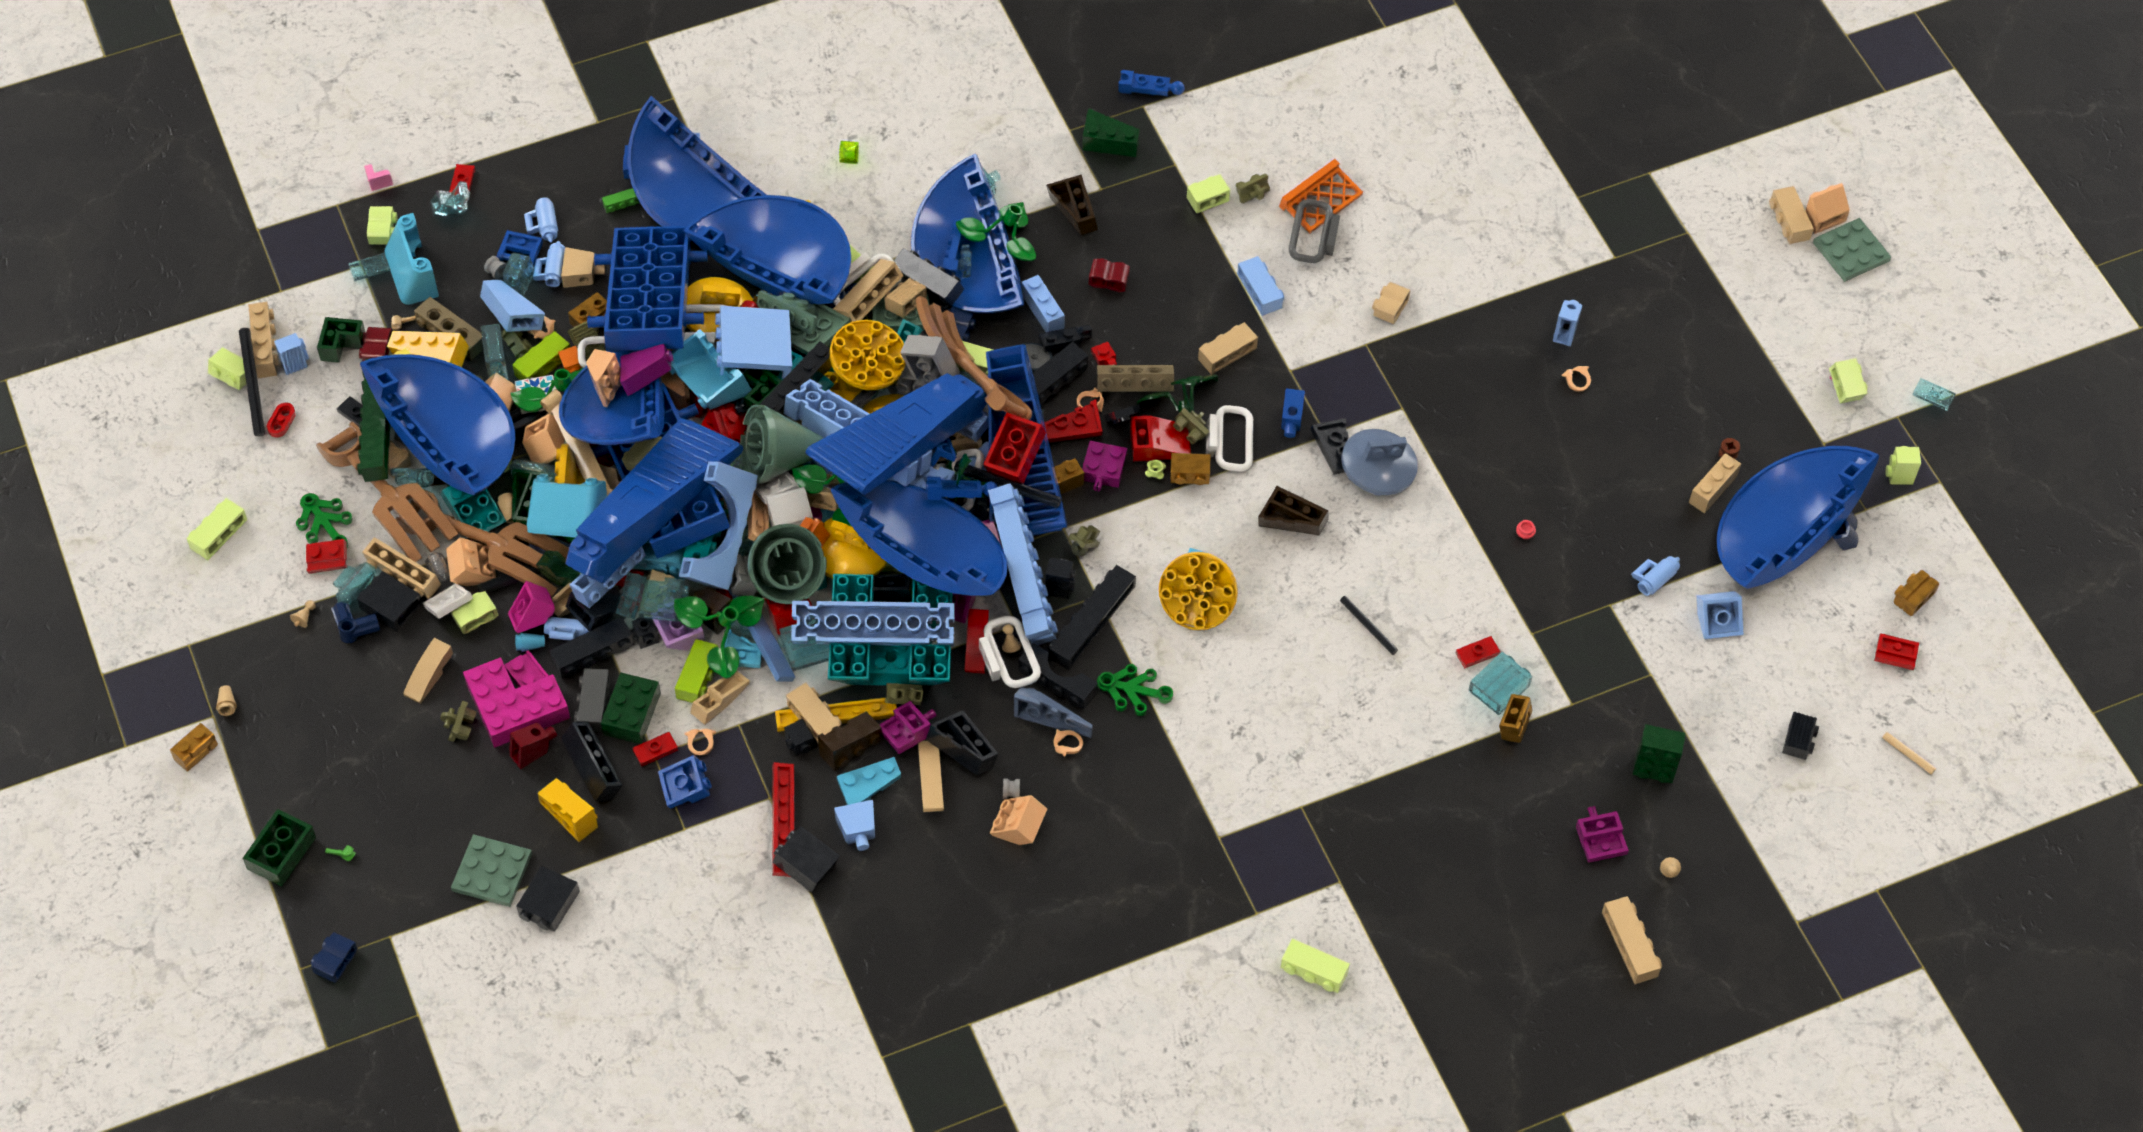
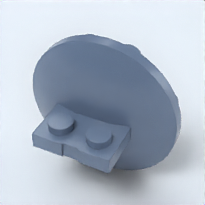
M1366 429L1355 433L1347 440L1341 455L1342 466L1348 479L1359 488L1376 496L1393 495L1406 490L1413 483L1418 470L1417 457L1411 446L1407 443L1406 438L1382 429Z

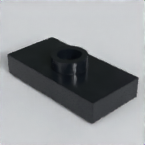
M349 396L337 407V412L360 428L359 423L362 422L360 408H363V405Z

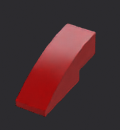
M969 609L965 672L985 673V662L979 650V638L985 637L984 628L989 622V610Z

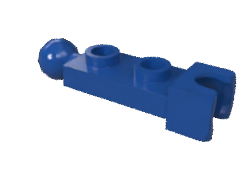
M1121 70V80L1118 86L1120 93L1127 94L1136 92L1168 96V91L1175 95H1181L1185 90L1184 84L1180 81L1170 84V78L1135 74L1134 71Z
M956 219L952 224L954 234H950L948 245H951V247L946 249L942 266L950 276L952 274L956 276L959 260H956L961 233L956 226V221L961 219Z
M941 477L926 478L928 500H941V497L981 498L982 493L989 497L988 490L998 487L997 484L991 481L981 485L980 481L960 480L958 486H956V480H941Z

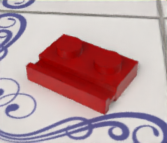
M731 408L711 412L709 415L715 432L740 443L741 435L745 434L736 409Z
M344 539L306 544V571L309 574L347 568V547Z
M1880 633L1874 661L1914 670L1919 642Z

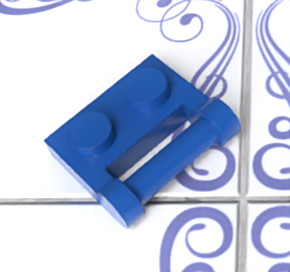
M507 230L497 257L502 262L506 260L534 268L535 260L543 244V238ZM507 250H508V251H513V252H518V253H522V254H527V255H529V257L526 258V257H522V256H517V255H513V254H508V253H506V252H507Z

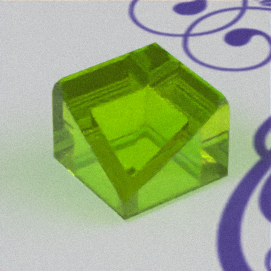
M840 141L839 162L857 164L859 159V142Z

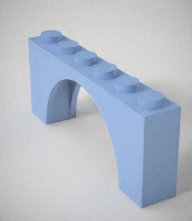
M708 462L704 481L713 485L723 496L728 508L730 528H728L722 544L710 555L698 559L684 557L679 577L715 589L729 590L734 567L737 564L738 551L742 545L743 532L747 525L748 512L752 506L753 493L757 487L758 475L721 462Z

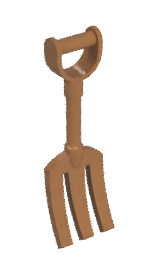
M922 296L915 298L918 314L927 335L931 337L938 336L944 339L954 361L988 394L985 397L987 404L996 411H1004L1030 420L1032 416L1030 407L1014 393L989 378L974 363L975 359L968 352L960 338L954 314L948 310L942 313L939 305L935 303L928 305V300Z
M354 422L349 423V428L327 442L316 444L321 455L333 466L346 467L352 465L358 471L357 464L360 463L358 450L361 449L359 436L362 433ZM352 439H358L352 448L344 452H334ZM385 479L371 481L382 496L373 508V516L409 559L418 562L422 559V556L390 513L392 510L410 527L430 553L440 547L432 532L409 503V499H412L425 512L448 541L458 536V532L418 483L404 484L395 488L393 485H389Z
M423 489L442 511L436 496L430 491ZM411 500L410 504L418 513L421 508ZM444 514L458 534L484 543L489 547L488 560L491 568L523 583L528 581L547 588L551 598L558 588L524 566L505 557V555L529 564L560 582L563 581L568 573L560 565L531 547L517 541L516 538L535 545L565 562L569 548L547 535L529 533L527 526L519 522L512 523L497 534L476 528ZM429 517L423 520L430 531L438 528ZM395 518L404 532L416 535L401 518Z

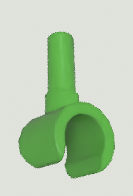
M349 845L343 851L330 848L325 850V853L341 856L345 861L352 860L356 852H353V847Z

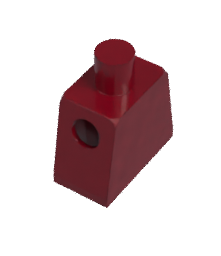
M534 723L510 733V757L520 769L524 768L548 752L549 741L557 737L556 731L553 727L544 730L539 723Z

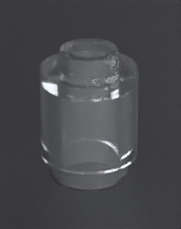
M437 552L429 554L425 560L428 570L436 574L440 582L449 579V567L444 555Z

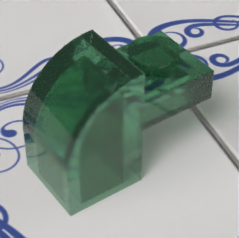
M546 550L536 563L538 569L549 580L562 587L572 583L580 575V572L565 564L566 559L559 551Z

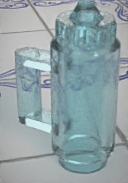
M515 459L508 467L511 470V475H513L512 469L549 473L550 477L553 478V482H555V476H557L554 465L525 459Z
M392 468L390 470V474L395 477V482L398 486L418 483L421 488H426L434 481L433 473L427 468Z
M367 562L360 564L357 568L347 566L333 582V585L339 588L335 596L338 601L337 603L343 602L348 603V605L353 603L358 598L360 592L365 590L373 580L377 572L376 569Z

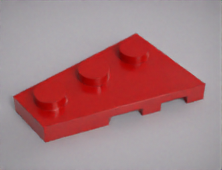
M1096 399L1084 407L1075 408L1071 413L1062 414L1044 422L1049 443L1102 436L1103 434Z

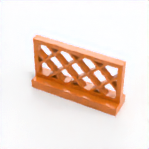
M1334 159L1284 195L1279 207L1283 211L1287 210L1295 218L1296 211L1292 208L1293 206L1298 205L1301 200L1307 199L1308 195L1317 196L1316 200H1319V196L1329 197V205L1334 209L1333 214H1337L1362 196L1363 191L1339 168L1340 163ZM1338 174L1343 179V183L1333 182V177ZM1320 186H1330V192H1320ZM1333 187L1342 188V194L1332 193ZM1345 188L1353 189L1356 194L1353 196L1345 195ZM1332 198L1342 199V204L1333 205ZM1305 207L1301 225L1310 234L1324 224L1325 215L1319 214V208L1317 207L1316 214L1306 213ZM1306 217L1316 218V223L1310 226L1306 222Z

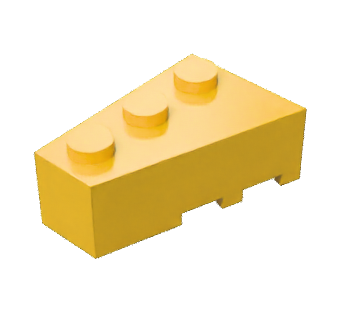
M556 778L537 793L540 804L578 842L598 828L596 821L598 817L595 814L594 808L574 793L565 782L562 783Z

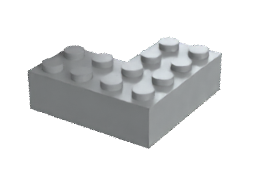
M908 335L900 352L906 363L904 371L895 383L886 388L890 394L907 395L947 373L951 376L961 375L942 337Z

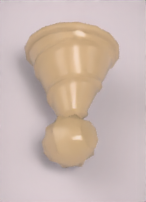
M306 601L304 609L290 615L296 627L298 625L304 628L308 626L309 611L314 610L316 607L314 601Z
M1010 624L1003 627L1006 638L1002 650L1007 653L1016 652L1022 646L1012 634L1014 628Z
M1669 857L1662 861L1660 869L1664 876L1672 878L1679 874L1681 865L1677 859Z

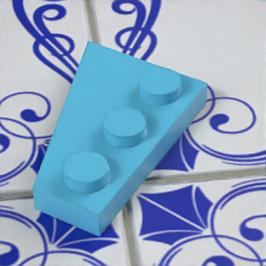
M895 757L838 775L837 781L846 804L849 805L870 800L874 794L883 791L900 779L901 772Z

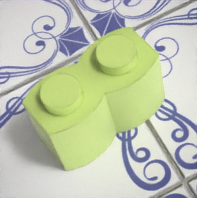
M370 206L367 226L369 244L388 243L395 228L394 223H397V212H394L393 206Z
M486 591L473 594L472 600L451 612L453 619L463 634H467L499 616L497 608Z

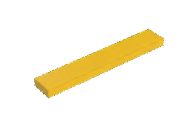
M885 698L828 704L832 715H836L842 724L847 723L848 720L866 711L874 720L891 718L894 716L893 710L897 708L896 704L885 703ZM791 709L775 711L777 732L785 731L784 727L799 721Z

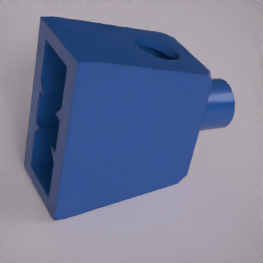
M1286 388L1281 429L1284 430L1285 437L1293 438L1296 435V431H1300L1305 394L1303 390Z

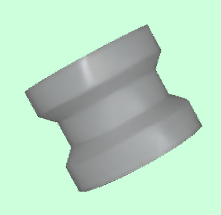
M496 256L490 257L484 265V271L488 274L491 273L495 279L502 278L508 268L507 264L500 262Z
M1004 778L1003 799L1020 797V779L1010 781Z

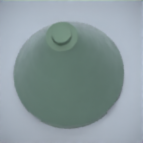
M753 405L745 415L743 425H747L746 435H741L740 445L743 446V452L741 453L743 470L758 475L757 484H764L812 460V458L806 455V449L823 439V437L765 405Z
M779 524L762 532L754 541L748 556V572L756 590L768 600L781 604H792V601H801L809 598L820 587L826 572V557H824L821 542L811 531L795 524Z

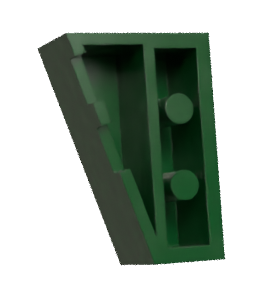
M1088 108L1083 132L1082 150L1136 157L1140 129Z
M512 469V520L514 523L519 522L527 526L533 480L539 474H548L549 477L550 475L545 472Z

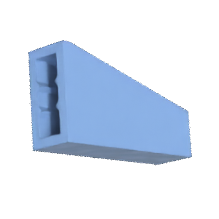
M502 280L483 281L480 297L507 332L542 330L545 313Z

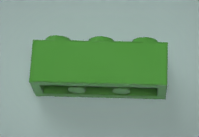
M633 188L602 197L606 213L639 203Z

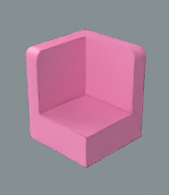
M372 164L364 166L371 191L393 185L391 174L388 170L374 173Z

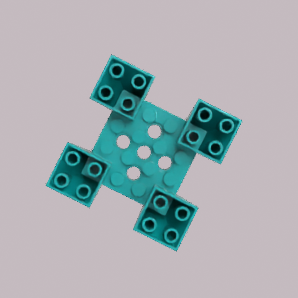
M833 574L832 601L874 602L873 575ZM913 579L912 602L930 603L931 608H938V603H952L953 593L932 588ZM933 620L932 624L928 626L935 629L940 623L937 624L936 620ZM930 641V644H910V646L829 643L828 680L850 685L900 683L933 686L950 682L951 645L933 644V641Z

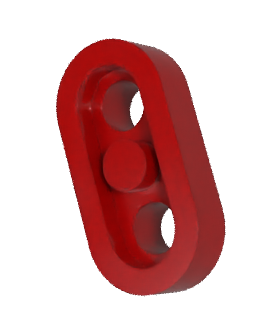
M281 403L274 410L267 423V430L270 436L279 438L286 434L296 416L294 406L291 403Z

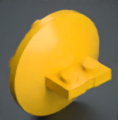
M721 277L700 279L692 283L688 287L687 304H723L740 307L745 300L754 301L750 293L743 286ZM704 312V325L689 324L687 327L692 332H696L699 329L703 332H716V327H719V325H715V316L719 312Z
M858 320L848 323L838 330L831 342L829 356L834 371L847 384L859 389L879 390L892 385L900 378L906 365L900 354L904 345L902 339L893 329L879 321Z
M561 444V448H557L555 473L557 476H555V482L559 484L584 483L585 480L576 466V461L569 444Z
M832 517L824 522V528L830 533V537L822 547L824 557H826L825 575L833 579V574H868L874 576L878 575L885 568L887 562L866 544L852 526L832 520Z
M1189 552L1178 556L1165 568L1159 582V597L1165 612L1177 624L1188 629L1206 630L1220 625L1230 616L1237 602L1238 586L1233 572L1220 558L1205 552Z

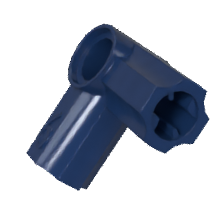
M336 603L331 608L339 630L340 639L344 643H353L359 636L380 631L375 614L353 619L348 603Z

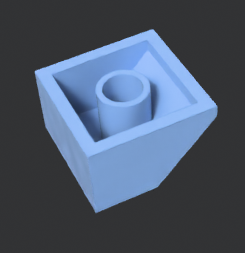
M1736 591L1696 595L1697 615L1704 639L1744 635L1741 595Z

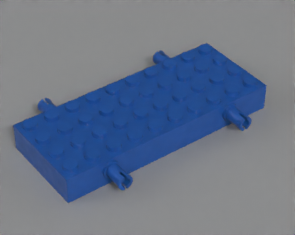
M687 226L614 228L611 254H594L595 266L611 265L606 314L605 316H587L588 328L604 327L606 351H639L660 344H665L666 348L671 350L683 349L685 327L689 324L704 325V312L686 313L689 264L691 262H708V251L690 250V238L683 232Z
M662 383L665 415L661 437L680 418L687 420L700 415L695 403L681 410L676 409L664 383ZM635 443L597 445L591 448L596 458L605 454H611L622 480L631 472L626 469L622 458L624 453L629 451ZM710 483L649 539L657 559L730 528L725 512L720 504V499L723 496Z

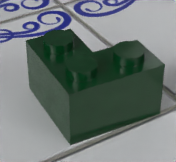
M325 317L317 345L320 361L339 363L343 347L356 349L363 347V333L365 332L363 320Z
M748 369L743 375L752 390L745 396L746 410L748 411L753 405H759L782 380L765 369Z

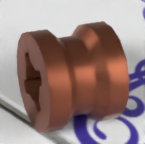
M1733 438L1724 439L1719 450V457L1721 458L1726 453L1736 460L1740 450L1739 442Z

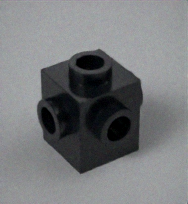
M651 615L641 616L632 621L633 629L630 631L633 635V640H637L640 649L659 643V631Z

